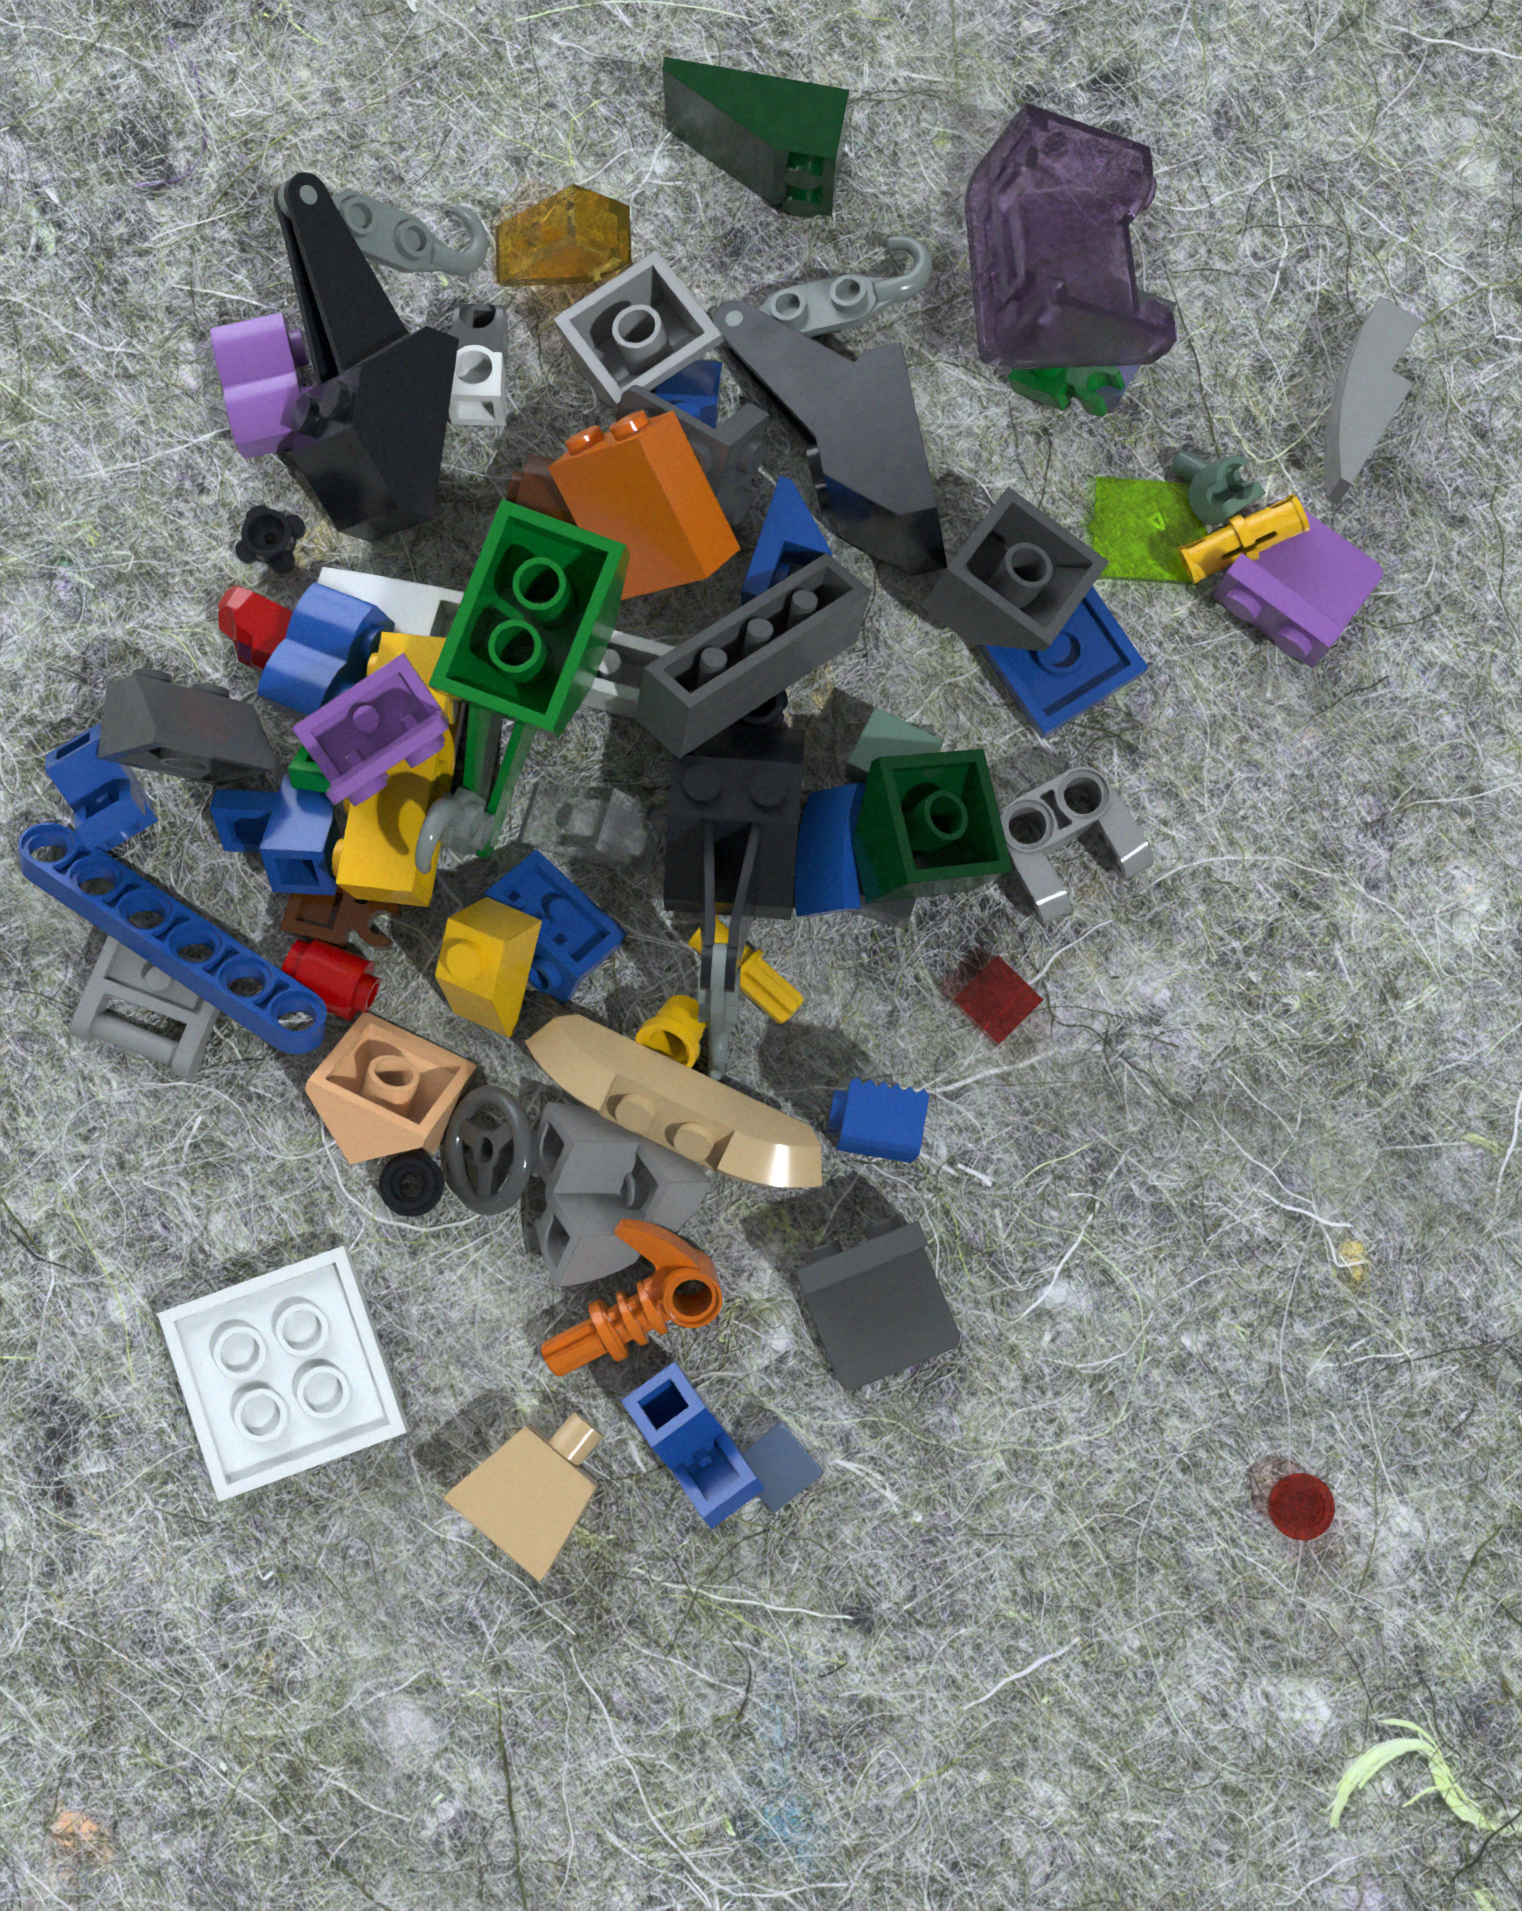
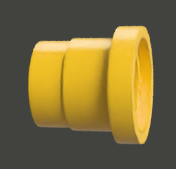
M674 995L668 998L655 1017L646 1020L636 1034L635 1042L692 1068L699 1056V1042L707 1026V1023L698 1022L699 1004L697 1000L685 995Z

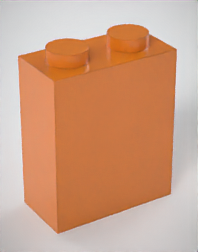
M643 410L638 411L611 425L608 432L602 433L599 425H596L573 435L565 441L568 452L550 464L548 469L578 527L626 544L630 552V559L621 600L707 579L741 549L674 410L649 419Z

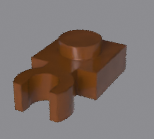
M340 886L337 887L335 895L290 893L280 930L286 934L309 940L318 939L346 949L350 932L358 933L370 947L378 950L392 949L393 941L389 937L374 934L372 924L378 916L383 914L401 918L402 910L397 904L371 900L366 904H360V899H355Z

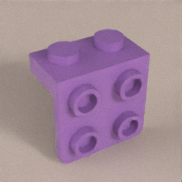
M1304 509L1310 525L1309 531L1300 533L1259 552L1260 558L1256 561L1241 553L1226 572L1212 595L1223 602L1233 615L1243 621L1250 622L1273 639L1277 646L1286 654L1301 660L1313 668L1330 649L1345 629L1344 627L1383 577V569L1376 561Z
M403 652L295 724L292 730L329 781L330 785L325 794L332 804L335 805L347 797L355 807L383 789L388 784L386 780L390 777L386 771L403 759L406 760L410 768H414L440 751L445 746L443 743L445 738L442 733L449 728V718Z

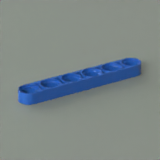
M45 822L35 824L21 834L18 842L19 866L22 874L30 882L276 1049L288 1054L299 1055L311 1052L319 1047L325 1036L327 1009L324 1001L316 993L98 847L89 851L77 833L59 823ZM44 846H55L66 853L63 858L54 862H41L31 856L34 850ZM94 878L105 879L115 886L110 892L102 895H90L79 888L83 882ZM142 911L157 913L164 919L158 926L148 929L138 928L128 921L132 915ZM199 944L208 947L214 954L202 962H189L182 959L178 952L187 945ZM239 978H252L261 983L264 988L258 994L246 997L233 993L228 988V985ZM295 1011L309 1015L315 1023L306 1030L292 1031L284 1028L278 1020L286 1013Z

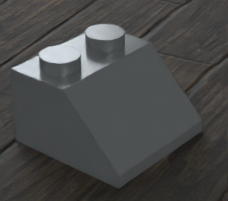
M1008 486L945 569L920 606L971 644L1046 651L1109 561Z
M135 669L131 676L107 684L97 759L210 785L274 771L276 757L253 704L229 698L230 691L228 689L210 684H194L191 688L172 684V676L170 674L152 669Z

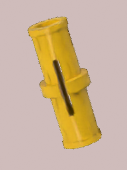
M1291 494L1285 499L1245 518L1241 514L1228 518L1227 526L1185 546L1182 545L1177 548L1188 578L1193 584H1196L1201 579L1233 565L1241 553L1253 561L1260 558L1259 552L1300 533L1309 531L1310 525L1299 499L1294 494Z

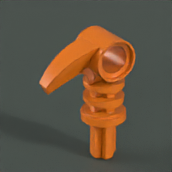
M621 1219L614 1229V1234L652 1262L655 1266L654 1272L650 1277L636 1282L637 1294L630 1296L625 1290L617 1292V1304L612 1307L600 1298L588 1304L591 1316L589 1319L544 1341L541 1345V1351L547 1367L556 1376H563L608 1352L616 1362H619L629 1357L627 1342L634 1339L640 1346L649 1343L647 1332L655 1329L660 1335L668 1333L669 1327L667 1322L670 1320L685 1328H699L709 1324L716 1318L722 1307V1292L713 1260L706 1253L694 1249L681 1237L665 1228L640 1220ZM687 1280H699L706 1284L700 1292L694 1295L685 1296L675 1292L677 1286Z

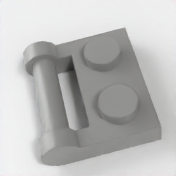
M108 935L73 1016L70 1034L88 1042L98 1038L171 1067V1074L190 1081L195 1077L202 1064L205 1046L220 1010ZM178 952V955L184 960L202 962L199 959ZM110 997H116L186 1024L180 1042L107 1015L106 1006Z

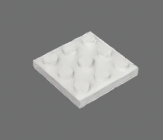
M348 1246L335 1248L157 1313L218 1502L410 1432Z

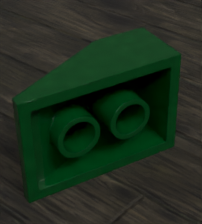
M664 57L662 72L666 126L670 133L772 206L784 208L788 213L803 218L814 217L818 214L832 217L845 152L850 90Z

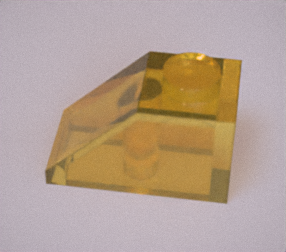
M572 184L495 226L497 284L505 287L592 284L632 264L630 206L577 184Z

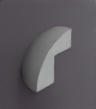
M547 1102L537 1132L538 1155L536 1164L532 1169V1175L535 1178L543 1179L546 1184L545 1200L547 1207L543 1216L535 1219V1227L545 1263L558 1287L571 1286L604 1278L644 1258L643 1255L614 1234V1229L620 1220L632 1219L652 1223L675 1234L697 1209L712 1184L711 1180L692 1160L629 1131L583 1106Z

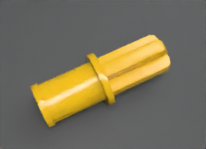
M715 915V943L728 944L729 928ZM699 927L690 938L688 945L701 954ZM745 944L739 965L741 967L740 990L776 1023L783 1024L800 1008L804 1000L803 996L762 959L765 955L763 950L758 949L754 952Z

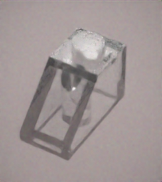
M534 783L516 842L529 848L610 871L651 875L656 856L661 848L668 814L615 788Z

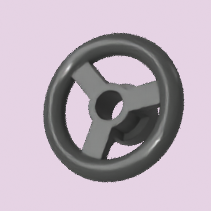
M488 1085L478 1087L469 1092L455 1108L446 1135L445 1159L452 1188L467 1208L477 1214L486 1216L501 1214L511 1208L523 1194L531 1171L537 1161L538 1144L536 1136L531 1130L527 1114L520 1102L509 1091L497 1086ZM485 1105H493L503 1112L507 1120L497 1129H483L472 1119L474 1114ZM465 1143L473 1150V1158L478 1166V1191L472 1184L466 1169ZM507 1176H509L504 1187L498 1192L500 1186L503 1184Z

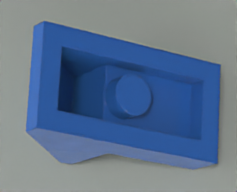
M779 476L741 590V606L790 576L792 564L783 562L784 560L805 567L826 553L833 558L826 540L792 479Z

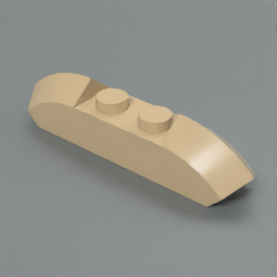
M580 1014L554 1017L525 1041L529 1051L541 1068L570 1097L590 1111L629 1131L639 1134L723 1176L743 1183L771 1188L822 1186L821 1144L811 1126Z

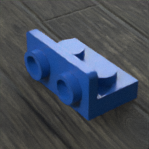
M537 849L486 890L483 898H491L542 920L528 980L538 991L549 994L561 1005H564L573 997L580 982L622 946L628 935Z

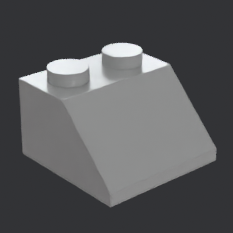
M657 250L553 318L571 360L600 399L617 410L619 409L622 393L631 386L639 385L650 391L724 342L722 333Z

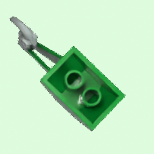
M501 499L428 684L436 693L468 704L469 715L463 788L460 787L454 795L444 792L440 799L436 800L430 807L416 844L415 865L420 873L427 874L430 872L431 860L438 840L444 846L463 855L471 853L488 859L492 854L501 833L509 801L536 732L539 731L559 738L591 690L615 628L630 559V552L626 544ZM505 718L515 722L487 807L502 719Z

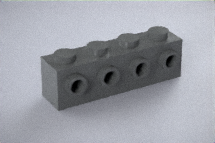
M828 553L822 555L645 666L639 682L640 692L635 720L680 759L856 643L872 590Z

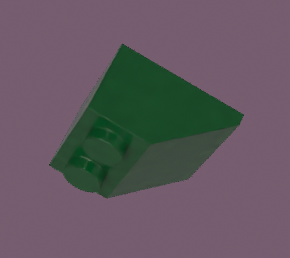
M984 749L878 757L871 762L852 840L866 904L970 892L1013 872Z

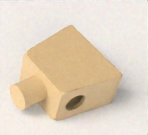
M576 1411L572 1412L551 1439L530 1423L453 1487L443 1499L540 1582L552 1568L600 1484L581 1464L604 1435Z

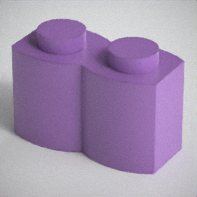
M283 312L210 328L213 351L223 386L235 444L244 459L293 448L295 432L291 429V414L294 405L301 394L314 387V385L303 386L300 367L310 365V359L301 328L291 330Z

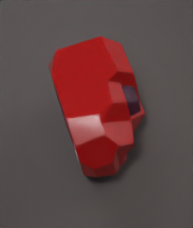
M233 585L224 593L218 603L219 630L233 641L238 661L262 673L276 647L286 638L293 612L253 591Z

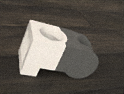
M456 303L453 308L452 329H449V335L459 338L449 405L451 424L507 426L506 364L508 355V321L506 306Z

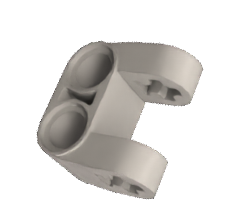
M1079 766L1069 769L1014 799L1005 807L1000 817L1013 872L1009 873L1010 879L1031 915L1040 925H1045L1071 910L1068 895L1046 855L1091 832L1106 860L1122 880H1126L1152 866L1154 862L1150 847L1130 811L1103 773L1092 767ZM1072 788L1087 791L1095 803L1094 811L1088 814H1078L1072 811L1066 805L1064 792ZM1017 818H1027L1033 821L1041 833L1040 840L1033 844H1022L1016 841L1010 833L1009 823Z

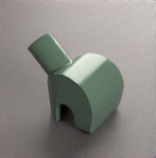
M1184 450L1175 457L1172 464L1173 473L1191 482L1188 489L1190 506L1195 515L1207 525L1217 526L1266 493L1259 481L1248 483L1242 479L1239 474V468L1249 461L1241 456L1218 458L1210 464Z

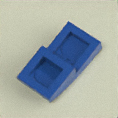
M853 783L809 794L800 825L796 851V917H815L861 909L857 861L852 840L866 783Z

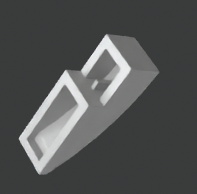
M1379 296L1350 347L1333 393L1326 429L1324 470L1326 499L1335 505H1338L1353 484L1414 384L1392 370L1423 320L1382 296Z

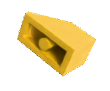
M488 897L448 917L435 978L454 1014L508 1038L515 1034L542 920Z

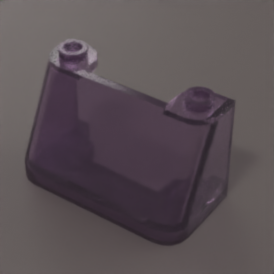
M1025 103L978 163L967 185L965 217L979 357L983 363L1004 370L1152 365L1170 351L1173 344L1177 341V325L1174 321L1172 309L1168 304L1158 300H1150L1140 308L1129 229L1130 223L1137 215L1150 206L1156 193L1157 181L1153 176V163L1149 146Z

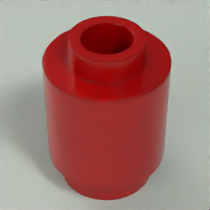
M298 939L289 950L281 971L316 993L324 1001L328 1013L348 1021L358 1011L367 1013L370 1010L381 982L379 977L373 975V961L318 939L313 940L311 943Z

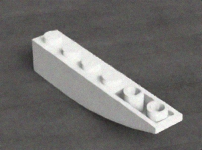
M322 567L317 582L376 605L395 622L393 633L447 638L464 592L328 567ZM614 630L591 690L581 704L635 719L640 692L639 682L643 675L644 667L675 647Z

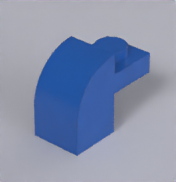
M100 722L46 754L45 771L75 812L74 830L89 851L98 846L106 853L156 823L158 817L131 766L97 759L102 725Z
M284 774L278 792L216 789L210 805V811L224 851L260 853L272 892L335 895L338 885L336 884L337 877L334 876L332 870V856L336 842L342 838L332 802L324 792L292 788L289 774Z
M675 1361L621 1400L650 1447L672 1471L701 1518L711 1529L766 1489L742 1455V1451L727 1429Z

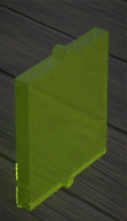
M1096 477L1093 520L1088 523L1086 531L1092 536V549L1109 561L1098 579L1182 585L1199 584V582L1193 584L1190 581L1177 551L1178 547L1185 546L1208 535L1207 529L1202 527V521L1195 515L1189 503L1188 489L1191 483Z

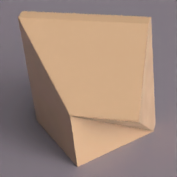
M367 1012L360 1015L307 1080L305 1092L349 1165L421 1148L434 1155L448 1128L452 1114L463 1099L478 1065Z

